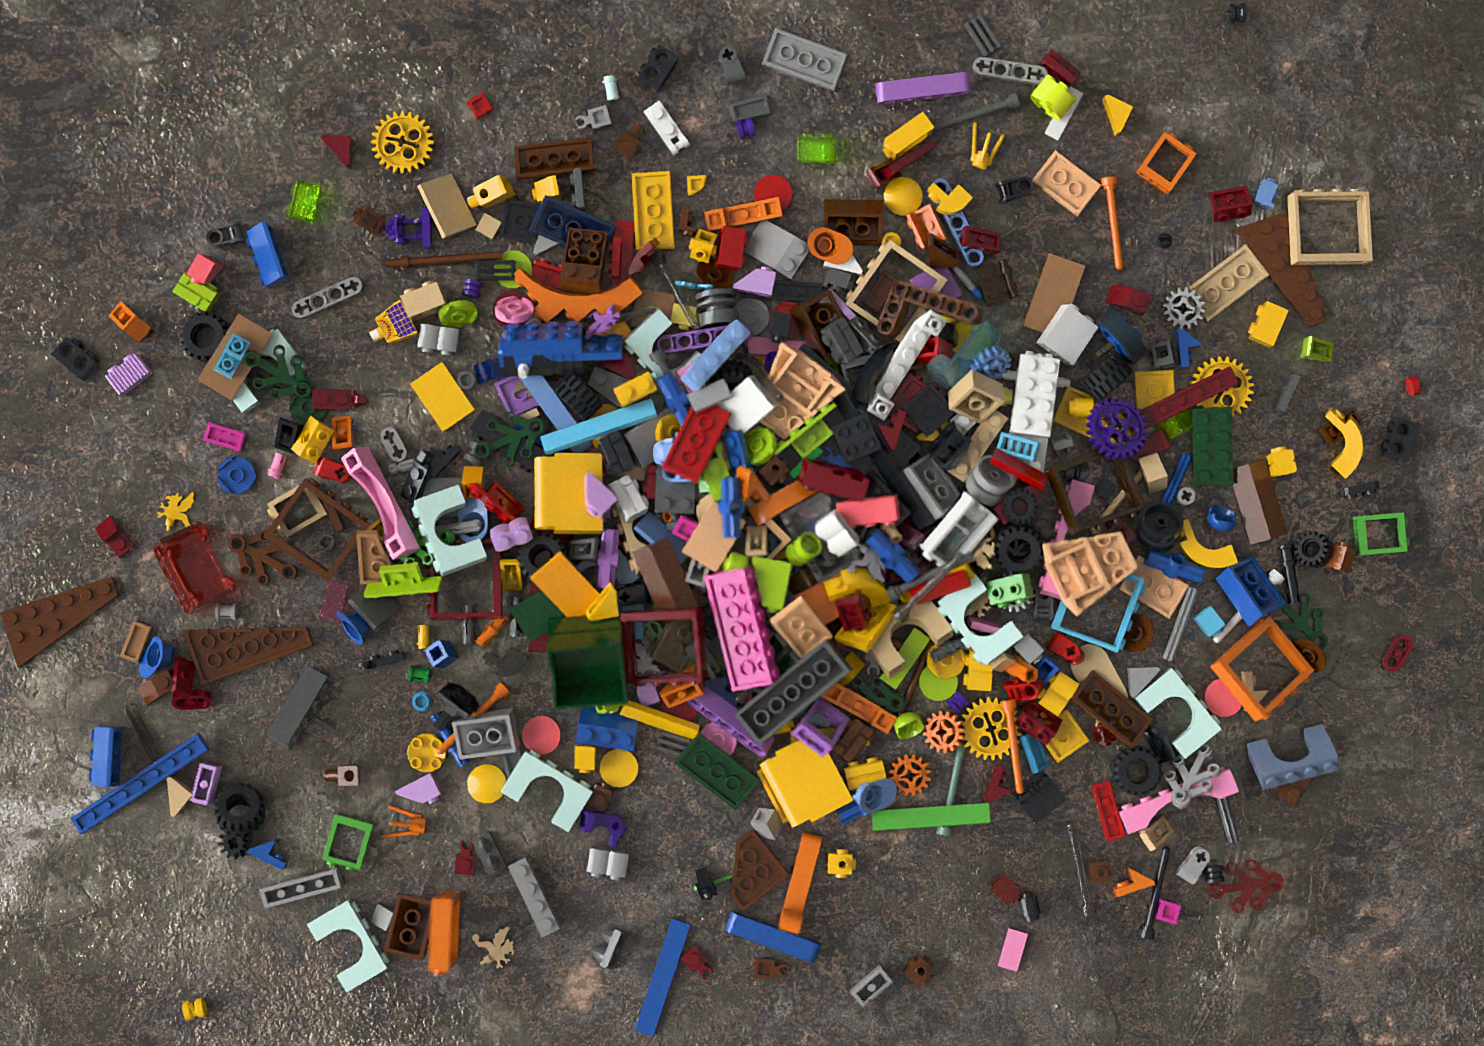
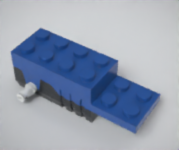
M553 321L547 324L531 322L522 325L510 323L504 325L503 336L499 340L498 356L500 368L505 371L507 377L519 376L521 379L527 376L584 374L585 360L622 359L623 335L609 334L607 336H598L593 334L586 340L583 335V322L578 323L577 321H569L567 323Z

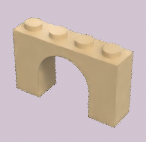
M912 600L908 606L900 607L869 650V653L889 679L905 669L904 659L891 643V637L899 627L904 625L921 627L937 647L953 637V628L931 600L919 605Z

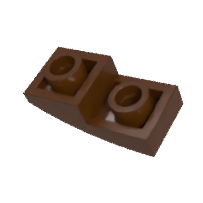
M1354 407L1343 413L1345 420L1352 415L1359 426L1364 423ZM1331 421L1318 430L1329 446L1344 437L1342 432Z

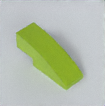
M914 627L898 650V653L905 661V669L890 679L883 671L880 679L896 689L931 638Z

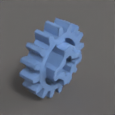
M992 346L991 350L986 348L985 353H978L979 357L974 358L975 363L970 365L972 370L996 381L997 378L1002 379V375L1008 372L1006 368L1011 367L1009 363L1011 358L1005 349H1002L1000 346L996 349L995 346Z

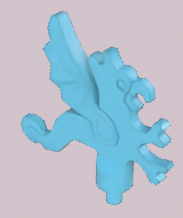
M675 282V285L703 291L710 290L713 287L710 284L697 285L690 282Z

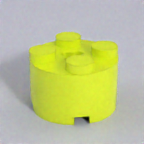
M1048 74L1030 96L1031 100L1039 108L1042 107L1046 110L1045 113L1055 120L1061 119L1077 100L1072 93L1067 92L1069 88L1063 82L1056 83V80Z

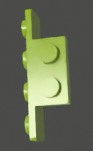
M828 403L820 409V415L816 418L812 415L804 422L806 426L803 429L796 428L789 434L791 438L787 442L780 441L777 444L774 455L779 454L790 444L802 458L810 454L816 447L833 435L822 418L837 405L835 403L832 405Z
M720 441L714 450L716 459L709 461L703 473L714 502L722 499L721 478L730 477L728 471L731 470L727 459L724 460L721 454L724 450Z
M418 563L380 566L379 573L383 582L368 583L364 597L378 598L438 592L442 583V577L423 578Z

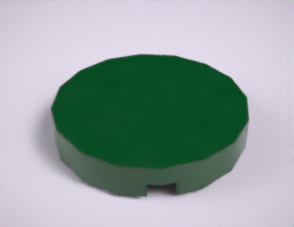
M312 392L306 397H299L296 394L291 397L289 403L290 413L298 424L305 426L310 416L321 421L326 418L328 410L312 409Z

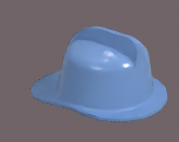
M471 497L465 500V507L459 509L458 523L480 520L482 528L477 532L459 534L466 543L479 538L482 540L489 531L488 512L484 507V503L480 499Z
M890 779L865 782L858 787L856 794H853V798L864 813H873L893 803L897 795L896 784Z

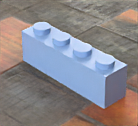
M737 319L732 321L684 372L680 379L693 392L699 390L748 337L750 332Z

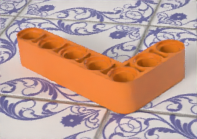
M803 832L779 920L780 930L799 934L803 919L802 913L821 846L822 836Z

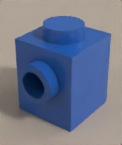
M437 640L424 650L433 667L445 668L459 658L450 641Z

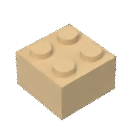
M433 280L423 283L419 289H407L400 296L408 318L413 322L438 313L447 304L442 287L438 282L433 283Z
M971 369L948 391L949 409L981 424L1005 401L1003 384Z

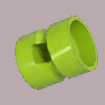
M805 532L787 546L786 557L793 565L803 566L821 552V541L815 534Z

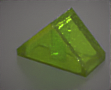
M1186 409L1153 428L1155 432L1163 429L1169 441L1192 428V416L1189 410Z

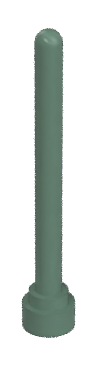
M963 743L961 746H957L946 806H952L955 802L965 751ZM952 826L937 827L936 834L952 837Z

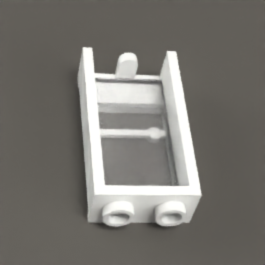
M966 492L962 494L963 497L925 542L919 545L924 550L923 555L930 561L936 560L935 564L938 567L971 552L998 520L991 511Z

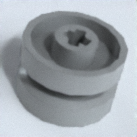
M987 455L979 459L974 469L967 476L966 488L970 495L980 503L995 506L1003 502L1004 497L1015 485L1017 478L990 463L992 455Z

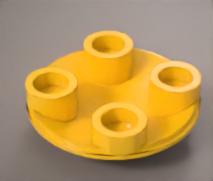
M896 178L885 188L884 203L896 215L906 216L908 213H913L922 203V190L918 183L911 178Z
M428 733L416 736L410 742L407 750L410 765L421 772H433L440 768L445 761L446 751L439 755L437 748L443 741L439 737Z
M480 765L468 777V791L478 802L493 803L502 797L501 789L506 783L504 773L495 765Z

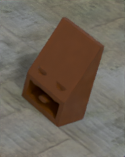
M569 228L560 274L562 290L592 294L601 293L608 232Z

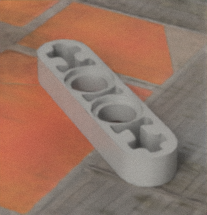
M986 57L977 58L972 66L973 72L978 76L1039 85L1048 74L1047 70L1042 66ZM980 62H983L984 66L990 67V63H993L991 69L992 73H988V68H984L983 71H979V67H976V65H979ZM1003 65L1006 68V72L999 75L996 73L995 67ZM1016 68L1024 69L1025 75L1022 78L1015 76L1014 70ZM1028 69L1032 70L1031 74H1036L1037 71H1040L1044 77L1036 80L1037 77L1031 75L1030 79H1027Z
M356 277L341 281L296 301L292 305V314L298 319L312 316L359 295L363 291V283ZM353 281L356 284L359 283L356 291L353 289L347 290L348 295H346L345 290L342 288L343 285H345V288L351 287V282ZM334 289L341 290L342 295L339 299L335 300L331 297V292ZM316 297L323 298L324 304L321 307L314 306L313 301ZM307 301H309L310 306L313 308V311H310V308L304 309L303 315L296 313L299 305L302 307L308 306Z

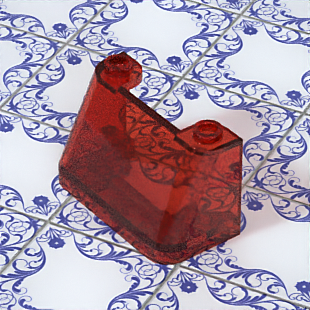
M201 521L159 539L152 547L153 554L187 616L236 591L234 579L227 575L223 576L206 543L209 531L205 525H202Z

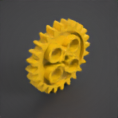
M401 111L400 116L394 112L393 118L387 114L386 122L380 119L381 127L375 125L378 133H372L376 140L371 141L373 145H376V147L372 148V151L378 152L374 157L376 160L381 159L379 162L381 166L386 164V170H390L393 167L395 174L398 169H400L402 175H404L405 169L411 174L413 167L419 171L418 165L422 164L425 166L426 164L423 160L431 159L427 153L434 152L429 147L435 144L434 141L429 140L434 137L433 133H427L431 129L430 126L424 127L426 121L421 120L419 122L420 116L417 114L413 118L412 112H409L407 116L404 111ZM394 127L401 128L398 135H392L391 131ZM419 132V138L411 140V133ZM390 137L397 141L405 139L408 144L419 145V148H414L407 144H403L401 147L398 142L386 140V138ZM394 145L396 147L395 151L391 154L386 153L387 147ZM408 150H413L414 156L406 159L405 153Z
M1218 356L1216 362L1213 358H1210V365L1207 362H1203L1204 369L1201 367L1196 368L1199 374L1192 375L1196 381H1191V385L1213 375L1214 370L1221 371L1231 366L1239 381L1238 388L1231 387L1221 392L1216 404L1214 400L1217 395H1214L1212 398H1208L1195 406L1225 407L1226 405L1223 404L1222 399L1224 396H1228L1231 399L1229 406L1232 407V418L1234 417V411L1237 414H1241L1240 407L1246 409L1247 405L1244 402H1251L1248 395L1254 394L1253 391L1249 390V387L1254 386V384L1248 383L1252 376L1245 375L1248 369L1242 370L1243 363L1236 365V359L1229 362L1228 356L1225 357L1224 361H1222L1221 356Z
M987 697L985 703L980 698L979 705L972 702L973 709L966 707L968 715H961L965 718L961 725L966 728L965 731L961 732L964 733L965 739H960L967 740L964 747L971 746L969 752L972 753L976 750V757L978 758L983 754L984 760L987 759L988 755H990L992 761H994L995 755L1002 759L1003 752L1009 755V734L1005 740L998 738L1000 730L1005 729L1008 732L1006 713L1001 710L998 698L995 697L993 702H991L990 698ZM994 711L1001 713V719L997 722H994L991 718ZM984 712H987L990 724L995 726L993 734L997 740V745H994L991 733L986 731L988 724L984 717ZM976 717H980L983 720V725L980 728L973 726V720ZM1015 725V727H1016V735H1017V736H1022V734H1021L1020 732H1017V729H1020V728ZM982 736L989 737L990 742L987 746L983 747L980 745L979 740Z

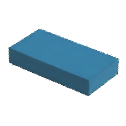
M1028 733L1019 737L1032 773H1039L1049 767L1041 742Z

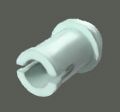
M615 75L604 77L603 84L606 87L608 101L620 98L616 83L618 79Z

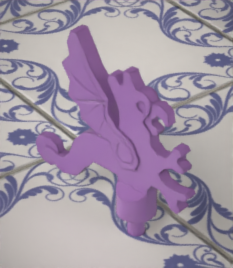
M614 304L607 308L605 315H599L597 311L589 312L586 315L587 318L594 316L596 321L585 331L586 340L594 333L601 335L609 331L611 323L616 325L618 321L615 318H620L621 316L619 312L615 314Z

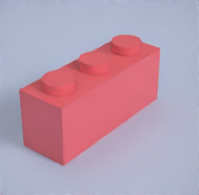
M897 494L864 498L863 503L852 499L836 503L837 511L852 529L857 528V525L864 524V527L876 526L878 522H883L884 525L895 524V520L900 518Z

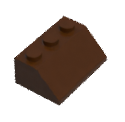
M824 199V228H829L845 235L850 239L852 245H881L882 200Z
M828 290L790 308L807 346L822 360L831 357L832 351L822 341L823 335L820 330L835 319L844 318L832 291Z
M398 893L384 951L421 961L425 959L430 941L431 898Z

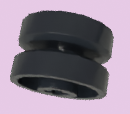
M1154 502L1147 505L1136 527V537L1139 543L1144 548L1153 552L1169 551L1177 543L1183 529V516L1175 506L1169 503Z

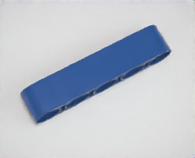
M733 911L725 928V931L812 963H815L822 945L814 940L780 930L778 927Z

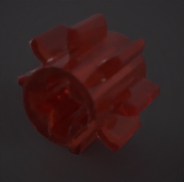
M1097 723V726L1092 728V738L1097 745L1103 744L1106 747L1116 740L1115 735L1101 723Z

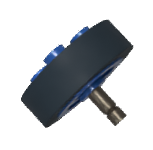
M1108 309L1095 320L1099 331L1108 342L1101 350L1095 353L1099 360L1112 349L1118 352L1131 365H1134L1147 354V349L1140 339L1142 335L1136 328H1132L1128 324L1129 321L1123 314L1119 315L1113 309Z

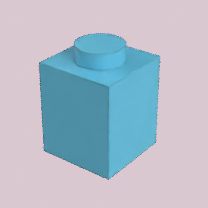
M1207 606L1193 617L1207 637L1212 635L1216 637L1223 631L1222 627L1225 626V623L1211 606Z

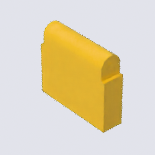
M555 453L553 457L534 458L535 529L554 530V534H601L603 531V516L600 519L597 516L593 517L586 510L584 477L588 472L602 483L601 453Z
M799 739L776 750L775 756L759 764L792 827L800 825L809 819L813 822L853 801L829 753L822 758Z

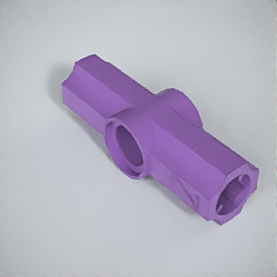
M603 528L601 549H599L598 553L599 572L597 587L605 588L609 582L615 586L616 568H618L619 563L618 544L620 530Z

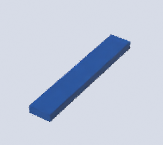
M672 918L634 1031L653 1037L691 924Z

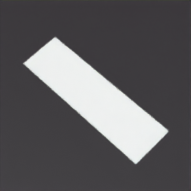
M1070 87L1067 92L1072 93L1077 100L1061 119L1055 120L1052 118L1045 131L1046 135L1056 140H1059L1083 95L1082 92L1073 87Z

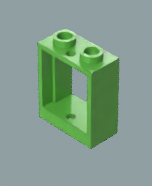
M1404 512L1353 517L1356 556L1406 552L1410 546L1409 537L1406 536L1405 529L1408 527V520L1404 516ZM1397 518L1399 547L1368 550L1365 521Z
M336 813L322 860H326V864L338 867V864L346 866L345 869L348 871L356 872L361 870L375 823ZM339 823L366 831L357 863L330 855Z

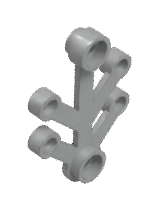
M1203 744L1197 749L1198 756L1189 773L1185 767L1184 758L1181 755L1172 760L1174 767L1178 769L1184 781L1182 788L1179 787L1176 773L1173 770L1165 772V780L1170 784L1174 792L1171 796V801L1177 808H1186L1190 804L1191 798L1212 791L1213 786L1208 779L1220 775L1219 765L1211 764L1207 771L1198 774L1203 763L1210 761L1214 756L1211 746ZM1200 783L1199 787L1190 790L1192 785Z

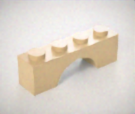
M997 410L990 414L979 424L972 435V442L969 444V449L964 459L955 468L948 470L946 473L960 483H964L1008 418Z
M614 503L610 507L613 518L616 517L618 524H616V528L620 530L619 535L623 536V549L625 553H629L630 569L635 571L636 576L642 575L632 551L647 545L638 541L633 534L632 524L636 519L626 523Z

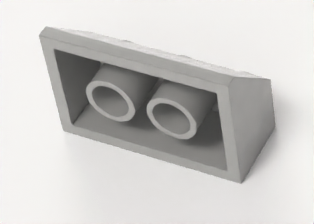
M929 453L903 470V473L935 520L952 509L951 506L960 493L942 467L931 459Z

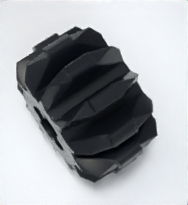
M231 833L229 835L221 834L219 838L224 840V842H219L218 846H224L220 852L224 853L227 851L226 858H230L233 854V859L237 860L239 855L241 857L246 856L244 851L250 849L246 844H251L252 840H246V837L249 836L248 834H245L243 838L240 835H237L236 838L232 837ZM237 839L236 843L239 845L233 847L234 843L231 840Z

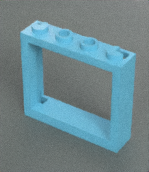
M1129 574L1124 578L1136 584L1113 645L1060 626L1067 608L1062 600H1060L1050 628L1118 653V650H1122L1126 639L1123 638L1125 631L1129 632L1132 626L1131 615L1132 613L1136 614L1140 603L1136 601L1139 594L1143 595L1146 584L1143 582L1145 579L1133 574Z

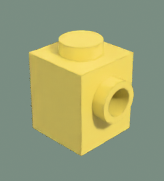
M674 303L671 325H677L678 329L689 331V328H694V325L699 323L698 315L700 313L697 312V307Z

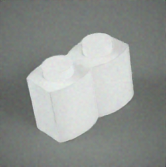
M836 509L817 521L815 525V532L818 537L824 539L828 543L827 546L830 552L838 557L858 545L860 540L856 532L847 524L846 520Z

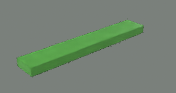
M990 804L879 810L872 813L873 831L991 823Z

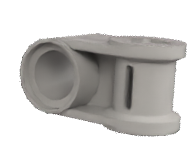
M1201 846L1194 847L1178 867L1176 875L1194 885L1210 860L1209 852ZM1197 853H1199V854L1202 853V855L1204 856V858H1203V859H1200V858L1198 859L1197 856H1196V854H1197Z

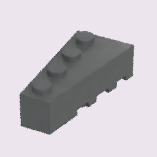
M595 366L588 386L621 409L622 406L613 389L630 380ZM657 391L633 404L651 398L655 410L658 412L664 408L666 401L664 394Z

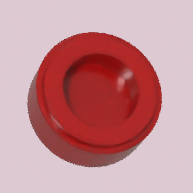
M1415 376L1407 377L1405 385L1410 396L1419 395L1421 386L1418 378Z

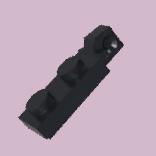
M421 451L400 494L412 504H414V500L421 498L432 473L430 463L434 454L430 451Z

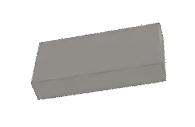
M724 379L688 394L696 414L732 398Z

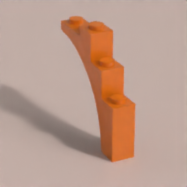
M522 267L514 273L516 276L514 279L518 285L524 286L529 291L527 294L534 302L538 301V304L534 307L535 316L541 322L544 320L546 323L563 309L566 310L564 313L571 321L575 320L577 322L594 308L599 315H605L607 308L612 304L615 305V314L617 312L620 313L643 293V289L632 276H629L615 286L602 290L600 294L556 290L533 278Z

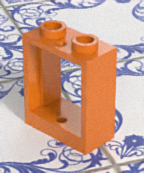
M1164 132L1140 165L1136 174L1168 195L1197 153L1194 152V148L1189 144L1179 142L1178 137L1173 133ZM1164 141L1188 157L1171 182L1147 167Z

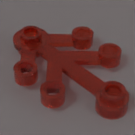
M1248 859L1245 862V868L1249 871H1254L1263 878L1262 880H1254L1240 870L1236 863L1228 862L1225 866L1226 871L1234 874L1243 882L1228 885L1211 883L1208 886V894L1214 899H1219L1224 893L1244 891L1238 901H1234L1231 904V909L1234 912L1241 913L1244 910V905L1255 890L1264 888L1258 898H1253L1250 903L1253 909L1261 910L1263 903L1270 893L1282 889L1284 885L1283 877L1276 872H1266L1257 865L1255 860ZM1249 862H1254L1252 869L1248 868ZM1231 864L1235 866V870L1232 872L1229 871ZM1273 878L1277 881L1275 885L1270 884V880ZM1213 887H1218V893L1213 894ZM1258 900L1260 906L1255 908L1254 902ZM1237 903L1241 905V908L1239 910H1235L1234 908L1235 904Z

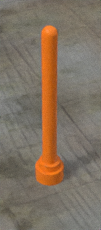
M1117 177L1101 178V184L1107 193L1115 267L1117 270H1122L1123 260L1114 193Z
M500 682L494 687V694L471 716L487 712L499 699L507 698L511 694L510 691ZM454 733L437 748L439 755H442L456 742Z
M1015 699L1000 701L1001 710L1006 713L1016 792L1022 794L1024 786L1013 713L1017 705Z

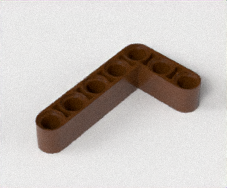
M897 281L890 290L878 321L877 329L887 338H896L901 331L910 305L928 311L932 310L937 314L970 325H979L983 321L984 315L982 310L971 303L911 283ZM906 288L905 293L900 295L901 290ZM923 293L922 299L917 301L918 296ZM940 299V304L935 307V302ZM958 305V309L952 313V308ZM899 306L898 311L893 314L894 308ZM975 311L974 317L969 319L970 313ZM891 324V329L886 332L887 326Z

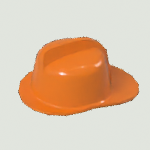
M821 227L812 231L808 237V249L819 259L838 265L847 262L852 256V242L841 233Z

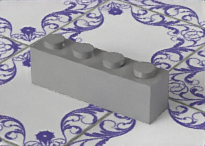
M528 856L511 863L508 868L541 937L560 929L561 925Z
M340 867L263 887L260 889L264 908L342 888L344 882Z

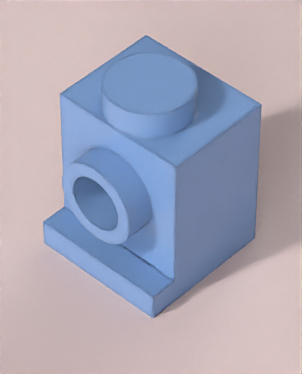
M1267 178V180L1263 179L1258 186L1252 204L1270 211L1274 207L1271 201L1275 202L1279 191H1276L1278 182Z

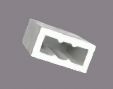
M1073 304L1060 306L1036 342L1050 354H1053L1055 358L1060 359L1065 365H1074L1098 329V326L1094 324V320L1087 315H1082L1079 312L1080 309Z
M754 375L748 377L730 393L731 399L716 405V407L731 412L732 416L728 422L730 431L741 429L743 435L749 432L778 406L777 402Z

